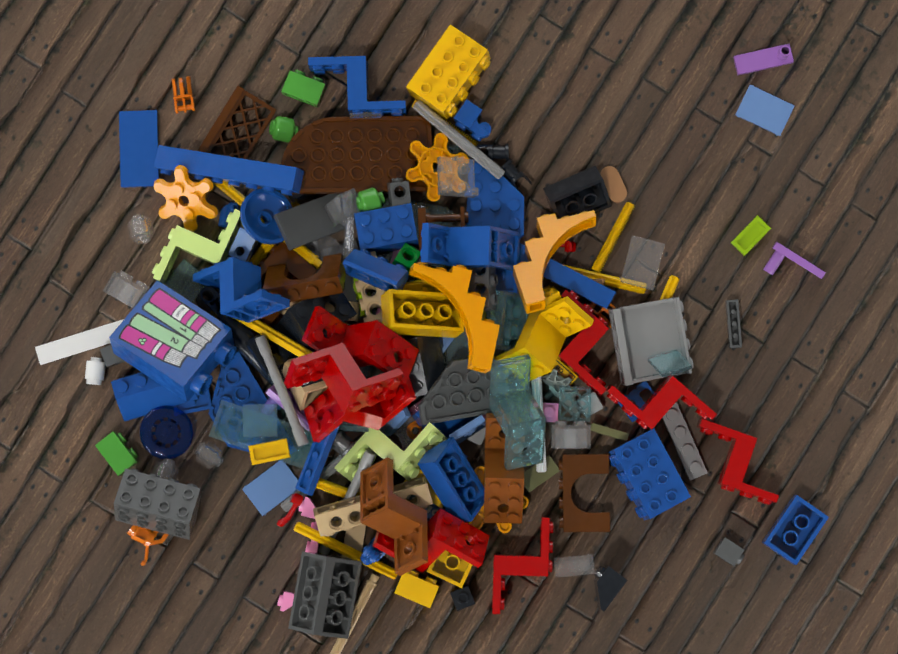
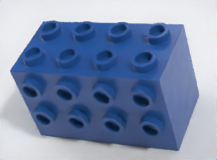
M654 428L608 452L609 463L612 467H616L618 480L621 484H625L627 488L626 494L629 500L634 501L637 506L635 511L639 518L644 520L651 519L691 497Z

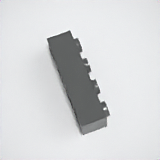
M738 299L726 300L729 349L742 348Z

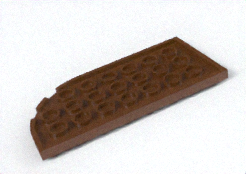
M423 116L328 117L319 119L294 135L286 147L281 165L297 167L304 171L300 194L358 193L371 187L376 188L378 192L388 193L387 183H392L391 179L403 178V181H408L406 179L407 170L416 167L418 164L417 158L410 152V144L417 140L427 148L432 147L431 123ZM422 180L416 182L409 181L410 192H427V185ZM398 186L395 188L394 193H403V189Z

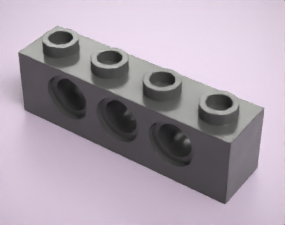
M484 267L467 268L472 270L468 293L477 292L481 294V289L485 286L486 291L481 295V297L486 298L483 311L496 310V305L498 304L496 268L486 267V272L481 275V270Z

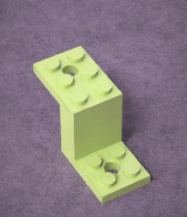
M235 209L234 212L229 213L226 220L228 223L226 230L222 229L218 240H220L219 244L178 225L175 229L172 228L168 239H170L168 246H164L160 253L162 259L153 268V278L165 284L180 250L212 264L225 261L242 225L240 211Z
M429 422L406 450L403 451L383 432L369 428L334 468L352 482L365 450L368 449L376 453L373 463L378 455L382 459L388 457L393 460V469L410 481L419 474L420 467L418 462L426 451L448 438Z

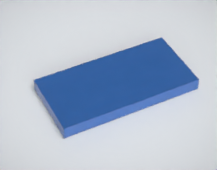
M119 111L121 188L154 187L155 180L159 179V169L154 168L159 146L158 111Z

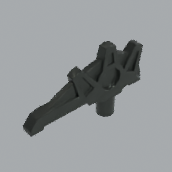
M554 368L550 374L541 377L543 382L549 386V390L543 396L546 400H549L555 395L565 403L579 420L581 411L575 398L577 391L573 390L569 384L572 378L570 376L564 378L558 374V369Z

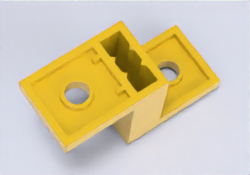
M566 296L545 306L544 310L530 313L515 348L493 358L522 382L527 383L552 372L566 337L592 326L594 320Z

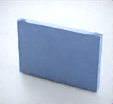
M749 85L735 115L774 133L776 136H780L794 105L754 87V85Z
M282 459L278 460L276 464L247 486H244L242 490L260 514L264 516L297 491L295 487L298 479Z

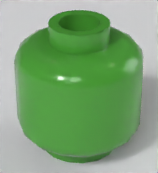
M277 116L274 120H271L269 134L272 135L274 140L290 142L298 132V126H295V121L292 118Z
M374 187L358 192L355 198L359 212L381 209L382 203H385L383 193L378 192Z

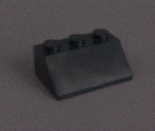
M596 166L543 188L551 211L556 214L557 219H561L564 216H573L583 211L594 210L595 213H598L612 206L603 177Z
M415 335L402 337L419 349L409 378L415 396L426 395L445 369L439 337Z
M606 564L604 567L600 565L594 573L596 576L594 584L597 605L603 612L628 581Z

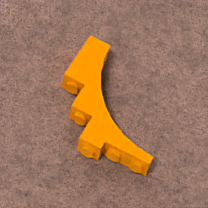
M594 210L583 211L573 216H564L561 219H557L555 213L550 215L544 214L537 218V230L540 238H532L525 241V253L528 262H520L517 265H513V277L526 314L545 309V296L542 288L545 269L553 254L563 243L581 231L596 226Z
M423 262L414 263L410 267L409 275L422 279L437 288L457 310L468 338L469 357L467 369L482 373L489 372L492 366L500 325L495 324V321L490 319L482 320L486 298L481 297V294L477 292L468 293L472 270H468L464 265H456L447 272V269L442 267L431 268Z

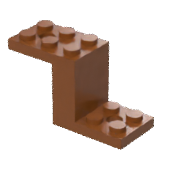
M486 413L483 523L522 524L525 414ZM502 429L509 430L508 433H501L500 431ZM501 504H506V505H508V506L505 507V508L499 507V505H501Z
M387 457L360 472V523L394 539L395 574L401 576L427 563V510L393 494V460Z

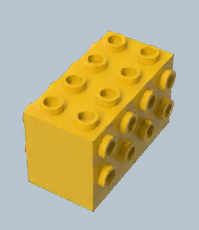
M450 24L407 84L406 88L410 96L416 100H421L438 115L448 120L449 117H453L456 114L460 101L464 102L468 97L470 87L478 83L482 70L486 71L491 63L489 51Z

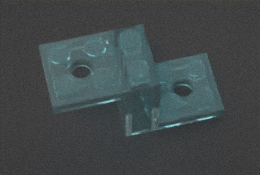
M528 354L492 361L489 407L505 434L504 466L506 470L540 464L544 460L546 417L529 390L531 358ZM511 373H514L512 377L507 378Z

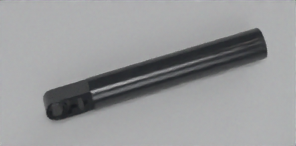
M206 286L202 288L196 298L198 307L232 329L234 346L271 386L274 385L270 374H264L245 345L246 341L255 337L258 333L236 319L220 314V294L212 287ZM203 295L208 296L210 300H205ZM282 366V367L278 368V370H279L280 375H281V377H282V380H283V382H284V381H285V378H284V375H283V373H282V369H283V366Z

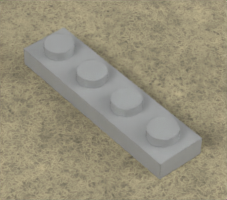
M676 402L662 419L689 481L708 472Z

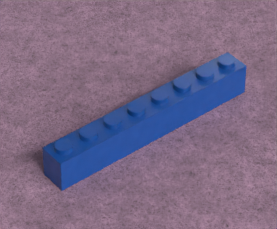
M162 145L158 146L154 168L159 169L160 173L171 176L174 173L175 167L183 165L188 169V176H194L196 180L201 181L204 178H208L217 184H222L223 181L229 182L228 185L240 187V184L246 185V188L253 190L261 187L263 191L271 193L279 190L281 194L292 196V193L300 194L304 171L297 167Z

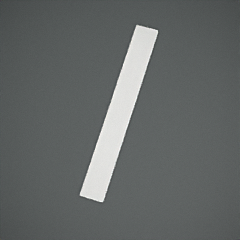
M124 319L35 347L40 365L110 344L109 337Z

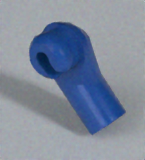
M231 202L221 208L219 227H227L228 223L226 220L229 213L234 212L235 209L239 210V204Z

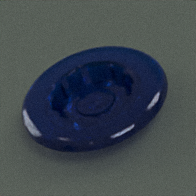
M160 406L148 412L142 420L140 439L144 448L151 455L160 459H173L182 455L191 445L193 426L189 417L182 410L173 406Z

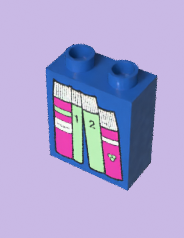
M158 280L109 337L115 355L185 402H188L194 393L199 396L203 395L213 381V376L210 375L218 364L223 367L228 365L237 350L234 346L232 329Z

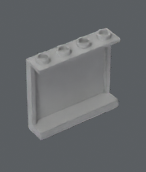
M679 297L608 309L621 385L628 386L633 385V383L668 377L669 375L675 376L692 373L693 360L689 357L688 351L690 350V342L685 334L687 324L682 316L684 306Z

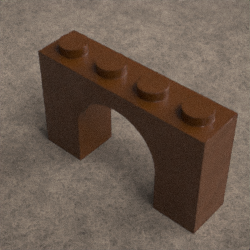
M283 242L279 245L275 244L269 252L270 256L267 259L263 258L257 265L261 267V282L266 276L268 266L284 263L287 264L290 277L294 280L304 279L317 273V270L293 250L289 251L287 245ZM275 312L258 320L272 327L280 318V313Z
M339 253L323 256L321 269L314 275L299 280H291L286 263L268 266L263 289L272 294H280L282 297L290 299V302L343 293L346 278L343 255Z
M609 454L562 455V459H558V468L562 470V478H559V490H562V497H559V509H563V517H559V528H563V532H610V512H584L575 506L571 498L572 485L580 476L585 474H609Z

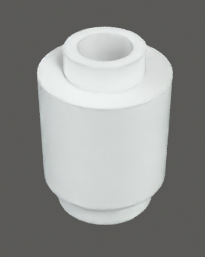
M91 357V361L86 362V384L102 385L106 366L105 362H102V358Z

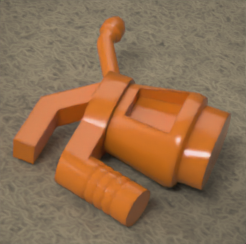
M135 525L127 533L131 536V539L144 544L146 547L145 558L141 561V566L146 565L149 546L163 543L169 535L164 533L161 539L154 540L158 534L157 531Z

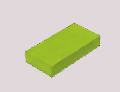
M757 215L731 244L745 256L765 236L771 227Z

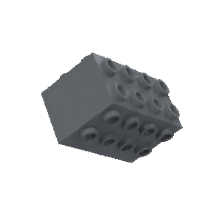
M125 469L114 501L115 520L190 540L201 506V488L191 483L187 485L179 483V481L172 478L168 480L163 479L159 475L152 473L149 475L144 474L138 469Z

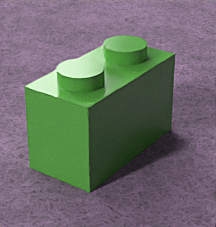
M295 70V72L289 71L281 91L282 94L318 108L326 89V84L323 83L324 80L315 76L311 79L305 76L306 73Z
M113 431L95 446L118 476H122L125 469H131L139 462L136 459L139 456L132 447L130 449L125 444L127 440L121 432L117 434V432Z

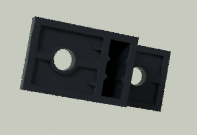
M344 293L306 299L290 307L281 320L272 328L311 350L312 347L301 340L315 307L321 306L326 310L325 304H332L334 312L329 313L342 322H346L357 313ZM325 328L323 329V334L327 333ZM258 334L246 341L245 345L264 374L268 375L269 371L255 342L257 337L263 336ZM267 338L269 345L276 347L277 352L272 355L278 368L282 367L287 360L298 357Z

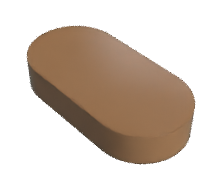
M612 166L603 168L600 174L603 177L610 200L614 203L623 202L627 196V190L618 170Z

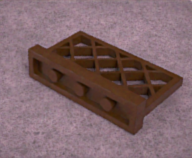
M238 85L198 151L210 153L214 146L222 145L224 156L238 155V158H241L240 154L245 153L242 159H247L276 112V109ZM244 96L252 99L254 107L243 110L241 101ZM265 107L271 111L267 118L259 120L258 108ZM255 110L257 120L246 123L244 112ZM241 113L244 123L233 126L231 117L233 114ZM258 123L259 132L256 135L249 136L247 125ZM245 126L247 137L236 139L234 128ZM231 129L234 140L223 142L221 135L223 130ZM220 137L221 143L215 144ZM248 139V150L239 152L237 141ZM235 142L237 153L226 155L224 144Z

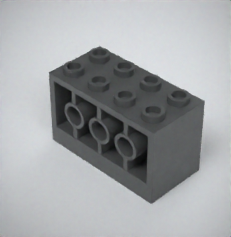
M302 551L288 629L312 635L348 639L362 562Z

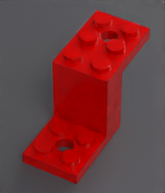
M565 290L561 297L568 296L594 321L592 326L580 331L560 353L558 359L600 397L607 390L604 387L606 383L598 376L594 378L590 374L591 370L585 364L580 365L578 363L609 330L607 327L608 323L601 316L597 318L592 314L594 310L588 304L582 305L578 301L579 296L572 290L570 292Z
M321 306L314 308L301 340L316 351L344 343L358 367L374 365L384 373L400 368L404 373L400 384L407 383L419 349L378 320L348 326ZM324 328H325L326 331H327V337H326V338L324 337V334H323V329H324ZM395 352L398 355V362H396L394 357Z
M340 343L292 359L284 384L289 389L322 378L340 408L346 414L351 411L356 412L366 406H374L384 400L389 401L393 399L404 373L400 368L366 379L344 343Z
M672 375L666 378L640 409L613 385L610 384L606 390L608 392L606 396L615 404L621 403L623 405L621 409L630 417L632 415L637 417L636 422L645 430L647 427L652 430L681 396V400L686 405L694 406L697 409L695 412L702 419L706 420L708 418L713 420L717 415Z
M408 378L406 384L399 385L393 399L389 401L384 400L374 406H366L356 412L351 411L344 414L330 390L327 389L304 409L312 439L314 442L319 443L343 422L379 430L414 401L416 396L410 378Z
M705 419L698 420L696 427L700 428L699 432L706 435L714 433L718 435V439L731 442L718 480V484L722 485L721 489L729 492H734V490L740 491L739 495L749 499L753 498V496L757 497L758 502L766 505L777 503L779 495L743 483L757 438Z
M440 508L427 522L428 562L415 568V570L423 573L445 550L479 568L483 564L490 535ZM377 531L373 547L395 558L394 539Z
M541 517L540 556L494 554L492 614H500V610H504V598L501 597V590L505 591V578H501V575L548 577V572H552V560H549V553H553V541H549V533H553V521H550L549 517Z

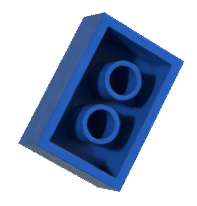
M411 203L354 213L360 250L375 251L376 254L400 250L404 243L414 247L419 246Z
M793 495L761 543L793 565H797L829 517L798 495Z

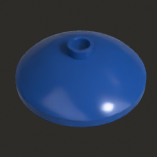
M263 188L254 190L242 202L240 208L242 225L246 232L256 241L269 245L278 244L284 241V238L274 219V215L291 209L292 205L285 196L276 190L274 193L263 191Z

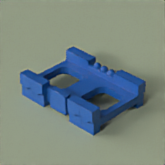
M647 381L641 382L636 386L637 389H634L628 395H624L629 400L632 399L639 409L645 404L639 393L645 388H648L652 394L654 393ZM627 415L631 422H634L636 419H638L634 415H632L631 417Z

